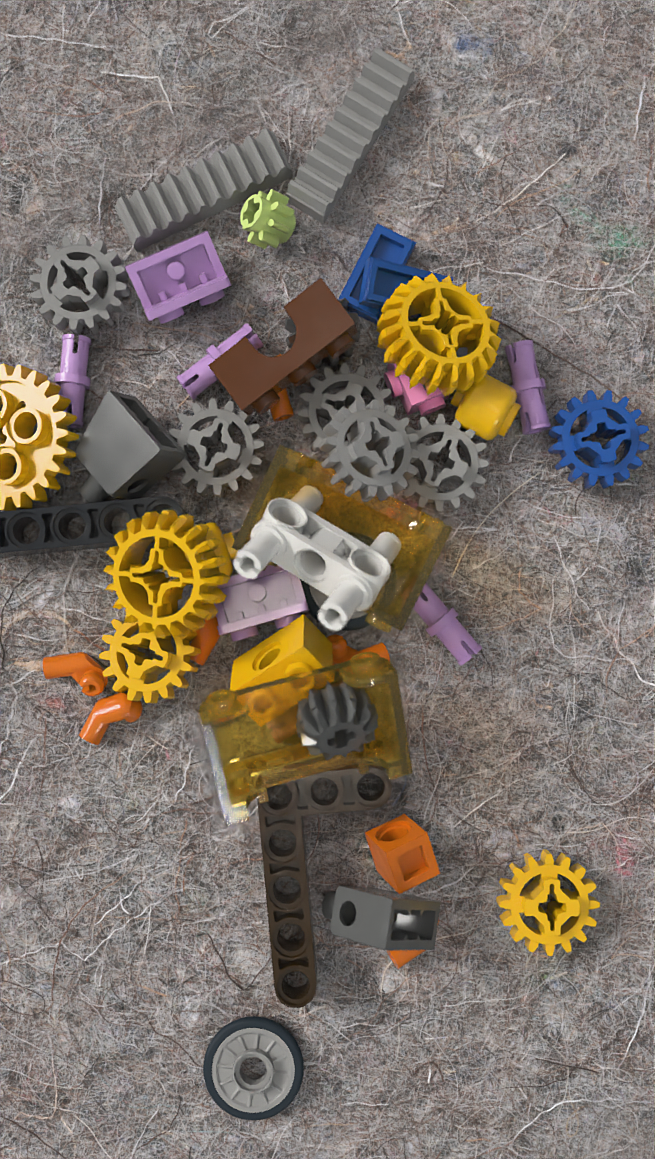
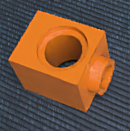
M402 814L365 832L377 872L398 894L440 874L428 833L407 815Z

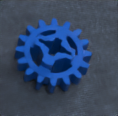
M590 390L583 395L582 402L578 398L573 397L566 403L568 411L560 409L556 413L554 418L561 426H553L548 430V435L558 439V442L552 445L548 452L550 454L560 453L562 459L558 461L555 468L560 470L567 466L571 470L568 476L569 482H573L582 476L584 477V488L590 489L599 479L602 488L606 489L614 484V477L619 482L630 478L627 468L635 470L641 467L643 462L636 454L647 451L649 444L639 441V436L649 431V428L644 425L637 426L635 422L642 413L640 409L630 413L625 409L629 398L625 396L617 403L612 402V391L606 390L600 399L597 400L593 390ZM582 415V420L580 421L581 430L575 435L570 436L574 421ZM608 415L614 418L617 422L609 418ZM594 433L596 438H612L603 446H601L600 442H592L591 440L583 442ZM621 444H625V450L621 459L614 464V461L617 459V448ZM576 455L589 462V466L580 461Z

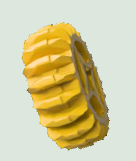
M433 273L425 277L424 280L415 275L412 280L408 281L407 285L401 283L394 290L390 299L385 301L381 309L382 314L377 322L376 331L380 333L377 347L386 350L383 363H395L397 365L395 377L405 374L410 378V388L420 383L425 386L427 395L435 392L437 387L444 397L452 394L455 389L462 394L473 383L482 381L487 371L495 363L496 356L498 355L496 351L499 349L502 340L496 335L500 323L490 319L493 307L480 304L482 293L472 295L467 291V282L456 286L452 283L450 275L442 279L441 282L438 281ZM421 314L422 317H419L417 321H408V317ZM467 347V355L457 357L456 352L458 349Z
M174 510L162 511L161 514L157 513V511L147 512L142 516V519L130 520L126 523L127 530L119 531L114 535L118 546L110 547L106 551L114 561V564L107 565L102 570L113 576V583H110L105 588L109 592H116L118 596L112 608H126L127 613L124 622L132 624L139 621V633L147 634L154 631L156 638H165L171 634L173 637L178 638L187 635L190 630L196 631L203 628L204 624H206L205 619L209 620L218 613L215 604L223 602L227 597L218 586L228 583V580L231 578L219 572V566L226 564L229 559L225 556L216 557L214 550L218 548L221 540L217 538L206 540L209 526L205 524L194 526V516L183 514L178 517L177 511L175 512ZM155 539V547L150 549L149 560L146 564H141L146 548ZM184 553L187 555L190 563L185 558ZM163 568L162 572L154 571ZM163 571H167V572H168V575L171 576V577H179V578L174 579V580H170L171 577H167V578H166L165 573H164ZM193 584L188 602L181 610H178V600L182 599L184 587Z

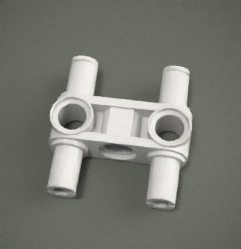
M305 485L291 500L275 498L269 502L263 518L251 530L250 541L237 552V557L234 559V567L243 577L254 579L270 562H273L329 596L319 610L318 619L326 628L339 631L355 611H364L372 607L378 593L390 577V565L399 554L402 545L399 538L393 533L382 532L368 546L319 517L315 513L318 512L323 504V495L316 487Z

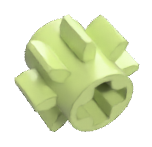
M271 189L268 194L259 191L258 195L254 194L246 200L241 210L240 221L242 229L250 232L248 242L263 249H266L268 245L278 248L279 244L285 243L291 237L295 229L296 218L294 209L287 206L289 197Z

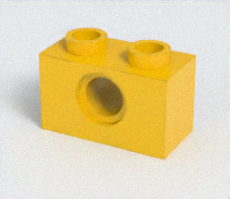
M303 614L233 660L229 694L260 723L308 693L310 689L318 687L333 677L332 643Z

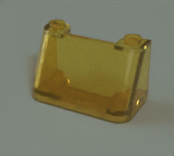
M280 444L231 548L239 551L250 541L251 530L263 518L267 505L271 500L275 498L291 500L305 485L316 487L322 493L324 499L321 508L315 513L319 517L368 546L382 532L393 533L401 541V550L390 565L391 573L389 579L381 588L372 607L364 611L368 613L365 621L370 625L389 633L392 627L402 631L453 527L392 496L384 501H380L375 495L368 502H362L361 491L357 490L348 497L345 495L347 484L344 481L334 485L330 482L333 475L336 474L334 468H322V462ZM270 562L268 564L274 567H278V565H276L273 562Z
M374 652L359 653L353 656L350 661L236 691L227 689L215 691L208 695L206 701L198 708L210 773L226 827L249 821L248 806L255 798H258L259 803L269 801L266 788L350 764H355L360 775L369 772L368 765L384 767L390 780L413 774L398 673L390 661ZM327 682L332 687L339 686L344 682L352 688H364L371 702L375 704L378 714L375 740L364 743L363 751L361 752L351 751L347 753L346 758L342 754L335 755L329 760H326L323 754L310 755L308 748L302 745V740L297 734L295 723L297 722L298 701L309 698L310 689H325Z

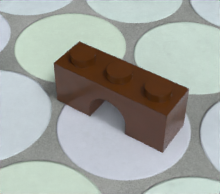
M322 278L318 279L283 307L296 327L295 342L286 353L276 357L262 355L245 336L208 365L239 408L247 415H251L255 411L258 415L267 412L279 402V392L291 383L295 387L305 383L317 372L315 365L328 355L334 359L354 344L355 341L352 336L358 333L356 324Z

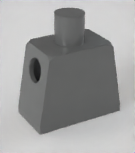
M109 390L76 448V457L91 473L79 488V491L90 503L104 502L109 495L126 499L140 498L181 462L187 454L137 397Z
M339 885L336 891H329L325 895L322 902V913L325 918L331 919L330 930L332 935L385 951L434 950L441 901L403 893L398 894L397 892L379 888ZM397 913V920L393 924L394 914Z

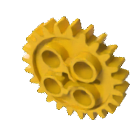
M4 363L0 365V407L3 404L0 412L1 511H12L17 508L32 509V500L47 501L45 487L59 490L61 487L55 476L57 473L70 475L71 471L63 464L65 458L76 457V452L67 448L68 442L79 438V434L68 431L67 426L75 422L77 416L63 412L71 401L69 398L58 394L61 387L56 383L48 381L47 375L19 364L16 368ZM38 422L37 431L33 435L34 426ZM17 463V470H16V473L14 474V473H13L14 466H15V464Z

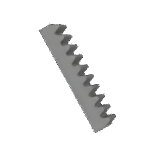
M379 48L373 50L370 62L364 64L361 76L355 78L351 92L347 91L342 106L336 108L332 122H327L323 136L319 135L314 150H310L307 154L304 166H299L295 180L289 182L286 196L289 197V204L324 224L412 85L415 77L414 69Z
M264 128L261 130L259 137L253 138L249 135L240 146L232 143L227 152L221 153L216 151L209 161L201 158L192 169L184 166L179 175L168 174L161 184L153 181L149 184L148 190L144 192L136 189L129 199L119 197L114 207L137 252L240 203L250 196L258 194L259 191H265L292 178V168L273 130L270 131Z

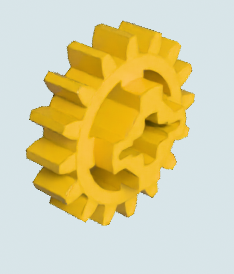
M117 619L111 621L116 629V633L114 636L103 635L102 640L110 644V650L100 653L99 658L110 661L111 666L102 673L104 677H117L112 688L115 692H125L128 690V700L140 701L143 697L145 703L153 704L158 702L159 694L164 699L175 698L174 685L180 688H187L189 686V683L184 678V674L186 671H198V667L190 663V656L201 654V649L192 647L189 644V641L197 636L196 631L190 630L187 635L178 638L173 637L176 644L175 653L171 643L172 634L165 638H156L154 631L147 634L138 633L132 636L139 629V621L132 624ZM138 647L150 648L155 651V654L162 656L163 660L155 658L151 660L148 656H145V653L138 651ZM125 659H126L127 664H128V666H129L128 669H127L126 664H125ZM168 669L170 670L163 679L156 682L160 673Z
M547 849L542 850L539 861H536L529 853H525L524 861L526 865L520 868L514 863L509 865L514 874L512 880L507 878H500L499 880L500 885L507 891V895L497 896L496 902L499 907L508 909L499 916L504 926H512L509 934L515 942L525 937V946L532 953L537 949L539 943L542 944L543 950L548 956H553L556 944H560L567 953L571 952L570 939L575 936L582 942L587 940L584 932L581 930L584 924L596 927L597 921L588 914L590 909L600 907V902L595 897L588 895L597 888L596 884L590 878L582 879L587 870L579 863L570 867L571 858L562 852L556 861H554L552 854ZM558 874L568 878L575 891L560 889ZM535 876V879L526 888H523ZM551 893L556 901L548 902L547 909L544 911L539 903L547 902L548 894ZM519 913H524L525 916H534L537 929L523 922Z

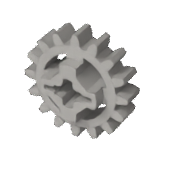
M80 235L78 245H72L68 237L64 236L62 237L63 248L57 250L50 244L46 246L50 254L48 260L42 258L35 259L34 262L41 269V274L30 275L29 280L35 287L39 288L31 293V297L37 305H42L39 312L46 320L53 318V324L58 330L63 331L69 324L70 330L75 336L81 334L83 326H88L93 334H97L98 322L103 320L109 326L114 325L113 319L110 316L113 310L124 313L125 307L119 300V297L130 296L128 286L122 283L129 278V275L124 266H118L121 260L116 251L113 250L107 253V247L102 240L99 239L91 247L86 235ZM56 275H57V281H56V284H54V280H55V277H56ZM72 276H75L79 282L82 281L86 285L85 287L90 293L89 296L82 289L79 290L75 287L76 284L72 280ZM108 285L107 292L104 298L102 299L103 288ZM77 309H79V310H87V311H83V312H74V311L77 310Z
M342 363L340 374L334 375L329 367H325L324 381L321 382L311 377L309 385L313 394L301 393L300 401L308 406V408L298 411V419L309 422L302 429V435L304 438L316 437L312 445V449L315 452L320 450L319 444L328 437L320 427L316 413L330 422L334 420L333 416L343 406H350L356 400L360 399L364 407H366L362 399L363 391L372 400L377 399L379 401L380 411L384 412L391 406L384 404L391 397V389L378 390L381 380L379 374L368 380L365 378V366L361 365L357 369L356 374L349 373L347 363ZM346 386L345 390L334 395L327 393L336 387ZM348 428V430H347V432H346V435H345L344 447H345V446H348V444H349V441H346V440H347V434H348L349 432H351V431H350V428Z
M210 398L209 409L202 410L196 402L193 403L192 408L195 415L189 418L180 413L177 417L183 427L181 430L169 429L168 433L177 441L186 454L187 448L191 449L192 452L198 453L200 457L199 470L197 472L192 468L188 455H186L172 471L174 473L186 471L181 479L182 484L189 487L195 481L198 482L197 493L201 496L206 494L209 487L213 488L217 498L223 497L224 487L230 486L235 494L240 493L238 481L244 479L252 484L255 480L249 471L250 468L263 467V461L255 456V453L264 451L265 443L264 441L253 440L254 437L262 432L259 424L247 426L251 415H247L243 411L236 415L235 404L230 400L224 409H219L215 398ZM214 421L211 426L201 431L196 430L204 423ZM234 426L244 435L246 449L242 448L239 444L233 443ZM218 440H221L226 451L225 453L217 452L214 458H212L207 446L208 444L215 446ZM232 465L238 467L230 474L218 477L221 470Z
M359 399L351 404L348 409L343 406L333 416L334 420H331L324 427L323 432L328 437L319 444V449L328 452L330 456L321 465L322 468H334L336 474L330 480L333 485L340 481H344L347 484L345 488L346 496L349 497L359 490L361 491L362 502H368L375 495L380 501H384L392 496L393 492L397 494L408 486L406 480L408 481L417 474L418 470L411 463L421 457V452L411 449L410 444L419 438L418 434L406 433L404 428L410 420L406 417L397 421L394 418L396 407L393 405L383 412L380 411L377 399H373L366 407H364V404ZM348 428H350L351 432L347 434L349 444L344 447L345 435ZM394 455H395V465H394L393 460H392V458H393Z
M438 414L434 425H430L425 417H421L418 422L419 431L417 432L409 426L405 428L407 434H418L419 438L410 445L411 449L421 452V457L411 463V465L418 468L423 481L420 486L413 477L408 481L406 480L408 486L402 498L407 500L413 495L418 497V510H422L427 502L433 503L435 514H440L444 503L447 502L453 511L460 508V496L470 502L476 496L470 486L482 487L486 481L477 472L485 470L489 466V461L478 459V455L486 448V444H474L471 439L476 432L472 429L467 430L465 433L461 431V423L457 419L453 421L451 426L445 425L443 414ZM442 436L439 442L432 445L418 444L428 437ZM457 444L464 450L468 463L460 459L456 449ZM446 448L444 466L447 468H444L440 474L438 473L434 481H432L431 477L434 473L432 470L434 463L432 461ZM447 482L456 485L457 483L461 484L450 492L436 493L437 488Z

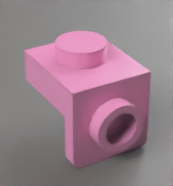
M388 363V371L384 373L387 388L391 389V396L393 398L400 397L407 416L417 411H420L421 416L429 415L446 406L444 400L449 395L444 397L438 387L435 392L427 395L423 384L420 383L410 388V378L405 374L395 377L397 365L395 363Z

